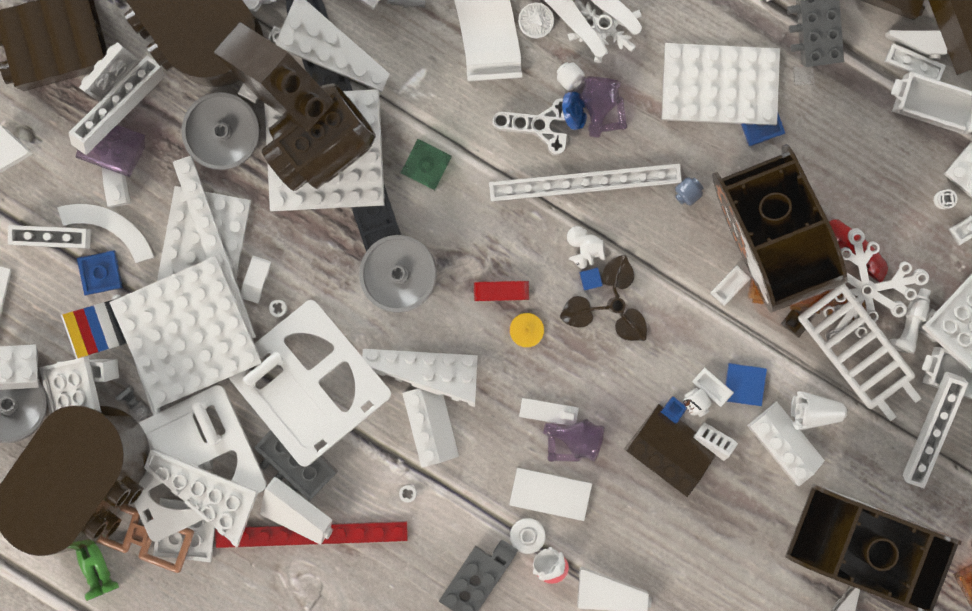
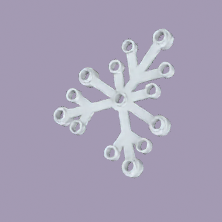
M857 228L850 230L848 239L854 244L856 255L847 247L842 248L841 253L843 256L844 251H849V255L847 257L843 256V259L850 260L858 265L861 281L847 273V282L856 287L849 290L854 296H857L856 299L861 305L865 300L867 313L869 315L875 313L874 322L878 320L879 315L875 311L873 298L890 308L891 313L895 317L904 316L907 312V307L902 301H892L878 291L894 288L904 294L906 299L914 300L917 296L916 291L905 285L913 283L925 285L929 280L928 273L924 269H916L911 276L904 277L905 274H909L912 270V266L904 261L900 263L899 269L892 280L874 284L869 280L866 264L873 254L879 252L880 247L876 242L871 241L867 244V249L864 252L862 246L865 239L864 233ZM859 234L860 239L855 241L854 236ZM876 245V249L871 251L870 246ZM904 265L909 266L908 270L903 271L902 267ZM920 275L925 276L924 280L919 281L918 277ZM870 287V292L865 293L864 289ZM913 291V296L907 297V293ZM843 295V298L838 299L836 297L835 299L838 302H844L846 297ZM845 304L833 307L826 306L823 309V314L825 315V317H829L830 315L826 314V311L828 309H832L833 314L835 311H837ZM902 307V312L897 313L896 309ZM854 308L843 316L836 328L829 329L826 332L825 337L827 341L844 329L853 316L854 320L860 317ZM864 323L855 329V334L859 338H863L868 334ZM860 329L865 330L862 335L858 334Z

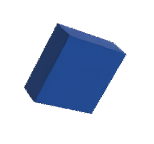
M598 268L579 272L584 291L603 286Z
M672 396L661 413L676 424L687 408Z

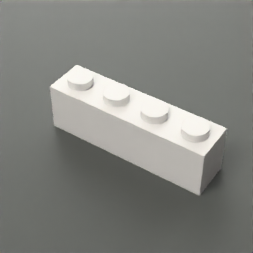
M8 225V245L90 249V229Z

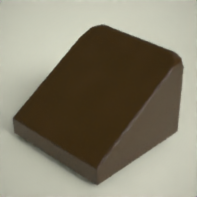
M792 309L781 325L799 338L806 329L798 319L800 314Z

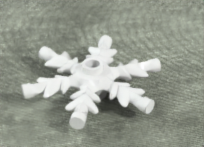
M580 0L574 2L581 14L587 16L586 20L592 19L593 25L591 27L600 38L606 50L605 54H608L605 46L609 45L605 40L607 36H612L613 42L617 41L620 49L623 48V45L631 52L636 48L633 43L628 41L632 38L631 36L622 35L624 31L617 32L616 26L618 24L624 26L606 12H603L602 15H596V9L594 8L592 11L589 2L586 3V6ZM640 10L632 12L636 18L642 17ZM575 32L567 34L569 41L579 38V42L583 41ZM595 56L594 62L601 63L602 57Z

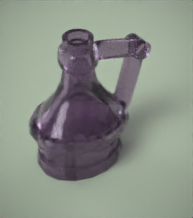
M585 77V85L579 97L590 115L589 136L600 137L602 132L625 130L627 124L624 99L619 96L621 82L605 77ZM617 105L619 122L602 125L608 112Z
M588 419L570 426L546 423L543 434L548 436V461L578 462L581 458H589L591 461H596L601 449L605 427L603 425L597 426ZM555 437L563 441L572 454L556 453Z

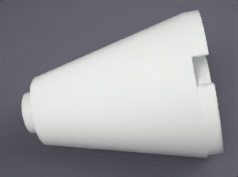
M798 391V396H794L792 399L791 416L795 417V422L792 423L796 430L842 422L847 416V408L841 402Z

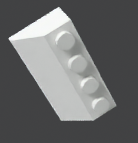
M420 388L404 391L402 394L421 468L459 457L444 395H437Z
M776 401L747 426L792 482L799 487L815 474L825 460L800 430L794 428L792 419Z

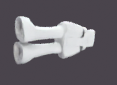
M920 289L915 300L910 301L907 307V312L904 315L906 316L905 327L899 339H889L897 351L914 354L919 327L922 322L928 319L930 290Z

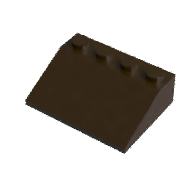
M658 404L624 450L688 497L716 455L693 438L697 432L681 420L675 424L662 414L661 411L664 407Z

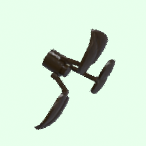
M621 255L612 259L605 266L602 273L604 284L613 286L615 297L609 299L606 306L590 308L588 299L582 296H574L566 302L560 314V319L567 325L581 328L588 326L593 321L591 311L609 310L613 313H619L621 316L615 323V330L620 338L628 341H645L647 338V326L643 315L633 308L626 310L624 313L625 301L619 298L620 295L616 290V287L619 289L628 288L634 280V271L627 256Z

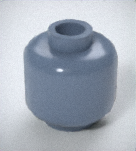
M687 177L675 187L677 193L675 198L681 205L685 203L691 206L703 196L702 190L704 188L695 177Z

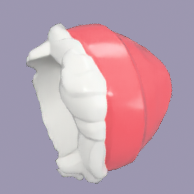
M552 547L540 551L534 558L533 574H536L539 580L554 584L566 577L569 565L563 552H557Z

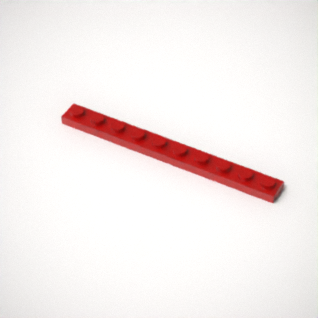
M407 521L331 524L332 534L329 539L325 538L322 544L408 541ZM284 526L245 527L238 547L313 545L318 543ZM215 528L216 548L235 547L224 535L222 536Z

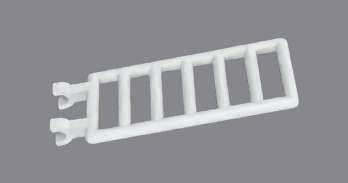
M845 284L833 289L798 316L801 324L868 409H873L878 405L886 417L892 421L896 418V415L884 400L903 387L915 403L922 399L909 383L915 378V373ZM843 293L849 302L814 327L808 318ZM854 308L860 317L825 342L819 333ZM863 323H866L871 332L839 356H836L831 347ZM877 337L883 346L848 371L842 362ZM888 352L894 361L862 385H859L854 376ZM900 367L906 375L871 400L865 391Z

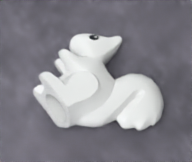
M574 226L568 231L567 242L573 247H580V254L570 257L569 260L574 261L579 268H586L587 261H589L590 265H594V258L596 257L606 260L603 240L595 235L587 234V230L581 226Z

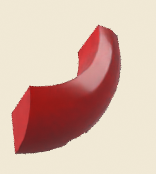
M839 219L829 221L840 249L847 247L856 255L854 244L848 239V233L852 228ZM859 234L854 236L855 241L860 239ZM865 239L862 243L864 252L866 251L868 242ZM872 245L870 246V250L874 251L875 248ZM879 252L873 254L866 264L867 272L870 277L880 283L887 275L888 265Z

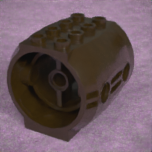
M335 83L320 86L334 103L308 132L283 115L269 128L273 141L262 149V154L276 175L292 191L298 190L307 182L315 189H319L363 156L372 147L376 137L369 122L352 100Z

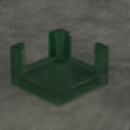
M417 139L400 173L435 192L447 166L452 160V156Z

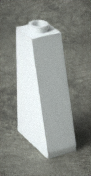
M0 125V173L33 153L6 127Z
M276 477L265 488L260 515L320 545L325 538L329 539L333 531L331 528V518Z
M580 567L578 608L609 611H647L648 608H651L652 598L647 591Z

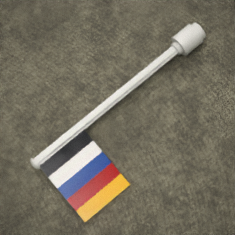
M115 295L110 301L61 315L76 359L127 344L110 305L111 301L122 297V295ZM138 370L153 415L158 414L161 412L160 407L155 409L151 397L148 393V390L145 386V383Z

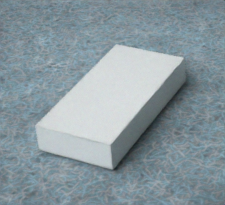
M736 265L710 294L725 306L751 278Z
M706 367L692 381L697 387L703 389L720 407L734 393Z

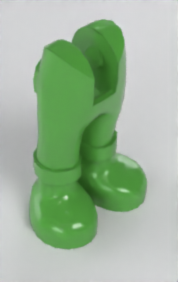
M96 543L87 546L90 557H88L85 548L76 550L78 564L87 579V584L90 585V590L85 594L86 601L119 588L118 583L109 577L111 576L110 571H108L105 560ZM94 566H95V568H96V570H97V573H98V575H99V579H98V577H97V575H96V573H95Z

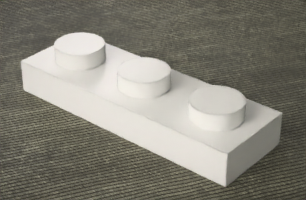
M894 43L891 44L884 61L904 71L914 72L940 81L946 65Z

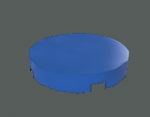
M568 92L564 95L562 103L565 121L572 130L582 129L587 119V114L583 111L585 102L578 92Z

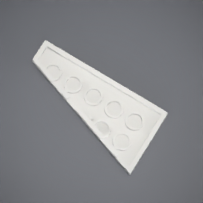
M150 450L144 468L171 489L172 493L179 496L186 505L207 523L209 522L222 536L224 535L235 547H238L258 491L156 450Z

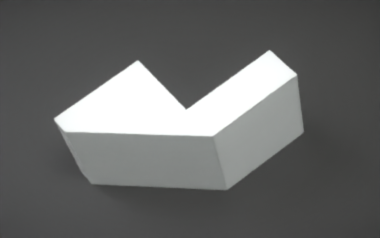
M256 256L252 257L241 290L243 299L259 303L263 285L269 274L271 261Z

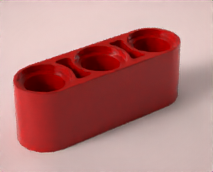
M529 281L474 282V301L530 300Z

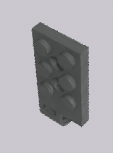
M501 540L491 556L475 545L439 599V602L452 611H479L514 559L518 549ZM472 576H479L481 582L477 585L473 584L470 581ZM467 591L471 597L468 600H463L460 597V593Z

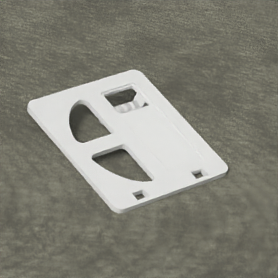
M313 300L306 301L255 343L261 359L267 354H271L267 359L247 375V370L229 377L230 381L293 458L303 467L312 464L391 397L390 389ZM293 334H310L328 341L334 346V350L314 368L307 370L286 346L285 338ZM343 362H347L350 365L355 380V397L351 408L347 412H342L319 385L321 379ZM276 365H280L283 368V372L259 390L256 387V382ZM370 401L374 406L364 413L361 408ZM324 440L327 444L317 452L314 446Z
M215 385L139 422L147 436L150 450H156L198 468L200 465L234 450L237 453L238 461L231 481L256 490L258 493L263 492L267 487L266 479L224 387ZM211 405L215 406L225 429V434L221 436L217 435L206 411V408ZM194 414L196 415V418H197V420H198V422H199V424H200V427H201V429H202V431H203V433H204V436H205V438H206V440H207V443L204 442V440H203V438H202V436H201V433H200V431H199V429H198V427H197V424H196V422H195V420H194V418H193V415H194ZM146 471L139 482V485L144 488L143 492L134 504L152 541L163 540L204 520L192 509H171L155 502L150 497V490L163 483ZM147 509L150 510L153 517L149 522L144 513V510Z

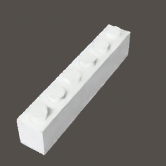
M147 55L68 132L71 145L87 155L164 78L162 65L159 66L155 60Z
M945 372L903 472L906 483L925 488L968 386V382L964 377Z

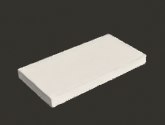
M517 467L509 505L584 521L592 483Z

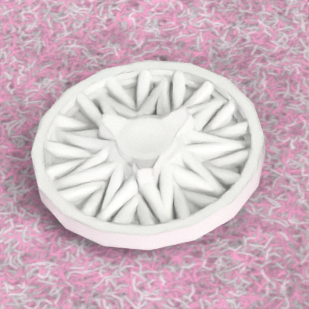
M535 2L528 4L522 9L519 14L518 23L521 31L526 36L538 39L550 33L553 28L554 17L549 7Z
M523 518L512 526L510 541L513 547L518 549V552L532 554L543 546L545 530L537 520Z

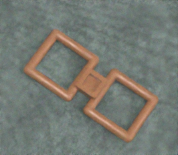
M124 504L120 511L133 516L123 544L103 536L96 541L99 544L123 553L129 551L131 543L142 546L139 552V559L172 572L180 573L194 531L190 528H185L178 532L185 535L175 564L147 554L152 540L149 538L144 525L138 523L140 515L137 509Z

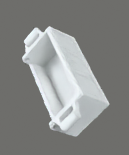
M914 72L905 74L902 80H895L891 95L896 97L892 112L963 135L972 132V91Z
M934 347L931 356L926 355L922 370L926 372L922 383L939 388L946 371L962 376L968 382L963 397L972 400V374L946 349Z

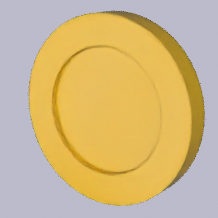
M523 313L516 316L510 325V336L521 347L535 346L541 341L544 334L542 321L531 313Z

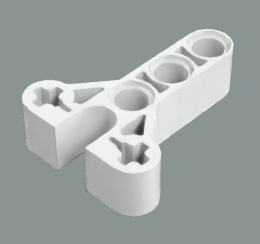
M562 98L555 100L552 107L539 115L498 112L493 117V126L499 131L535 134L547 145L549 153L555 156L562 154L565 150L567 134L555 133L549 128V124L553 121L566 122L563 111L559 118L558 109L555 108L563 103ZM498 117L506 118L507 123L504 126H498L496 124ZM517 119L525 120L526 125L523 128L516 127L515 121ZM540 120L544 122V129L537 130L534 127L535 121ZM558 137V145L562 146V148L554 151L555 149L551 145H554Z

